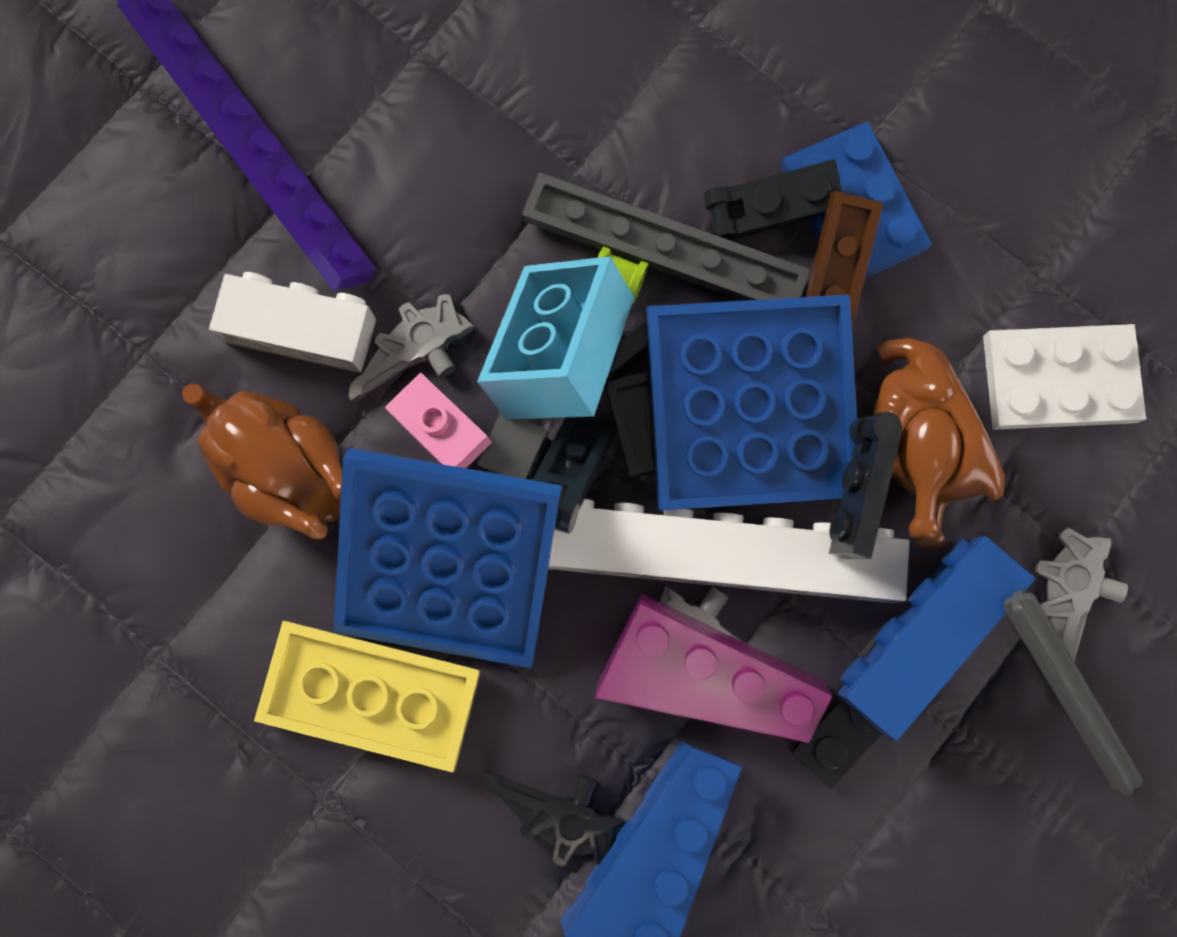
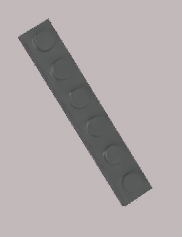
M540 172L522 213V219L525 223L600 250L605 246L611 249V254L638 264L641 261L649 263V268L741 301L799 298L802 295L811 270Z

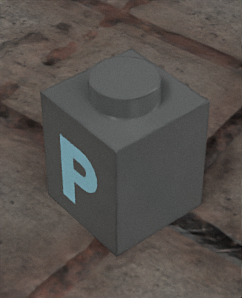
M500 412L489 436L492 443L482 452L477 466L483 472L531 480L549 440L548 430L524 419L506 420Z

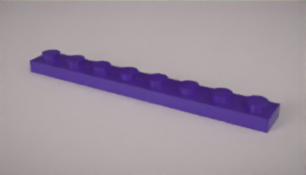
M119 0L117 3L118 8L331 289L335 292L368 282L377 270L172 1Z

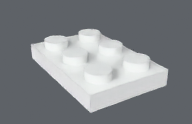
M1135 324L992 330L983 336L993 430L1130 424L1146 420Z

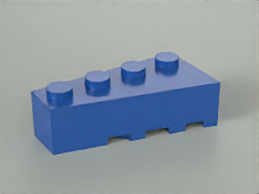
M680 741L645 793L644 800L629 821H626L617 834V840L600 865L597 864L585 881V887L573 905L570 904L559 921L565 937H680L742 767L724 757Z

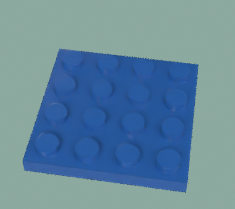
M850 295L647 306L646 323L658 510L842 499L844 493L841 484L842 475L847 464L852 460L855 448L849 431L852 422L857 419Z
M349 448L343 457L333 633L532 668L562 485Z

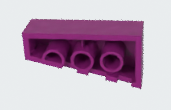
M641 593L600 676L595 698L809 743L832 698V694L824 680Z

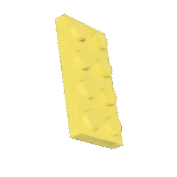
M283 621L254 721L454 772L481 670Z

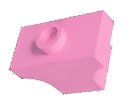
M422 373L415 377L385 406L386 410L439 464L467 468L492 443L489 437Z

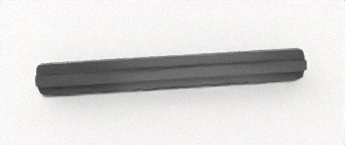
M1025 590L1015 591L1013 596L1004 601L1005 612L1112 789L1119 790L1122 795L1133 794L1134 789L1141 787L1143 783L1140 772L1035 595L1027 593Z

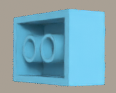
M611 256L524 266L477 381L506 420L587 417L595 415L634 300L633 294Z

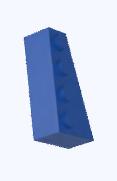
M981 536L968 540L960 539L946 553L942 562L931 576L914 590L908 599L909 604L897 618L894 617L888 621L878 632L874 639L877 644L865 659L862 657L857 658L843 673L840 681L845 685L837 695L885 737L897 742L1006 614L1004 610L1005 599L1013 596L1015 591L1026 590L1035 580V577L988 537Z

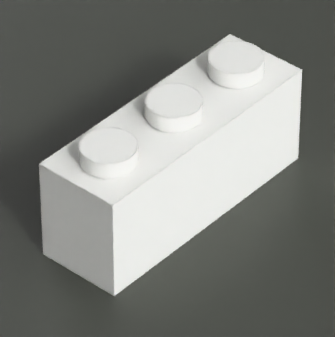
M244 272L242 277L229 274L224 275L209 330L224 343L362 374L377 319L368 305H365L366 302L357 296L338 293L336 298L318 295L319 291L302 283L292 282L289 288L272 284V280L263 275Z

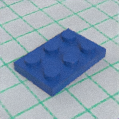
M868 121L782 159L780 167L783 173L835 159L843 193L884 202L865 278L921 254L932 245ZM825 216L808 220L818 242Z

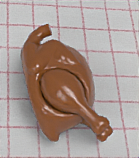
M910 337L888 340L876 346L884 364L896 359H907L909 364L900 370H895L884 379L873 405L871 416L887 411L896 414L900 419L902 433L891 476L903 489L916 496L915 516L908 526L909 535L915 538V545L919 548L940 549L945 542L941 527L944 510L947 505L953 501L965 500L982 494L988 496L992 501L1000 499L1004 495L1005 475L990 438L947 356L933 344Z
M195 383L187 385L182 391L184 401L196 409L206 422L197 439V444L219 486L226 493H231L235 507L245 517L263 525L289 527L315 540L326 537L328 525L325 522H337L340 519L343 469L340 464L339 448L327 427L312 416L301 415L299 408L291 403L253 391H240L228 400L211 394Z

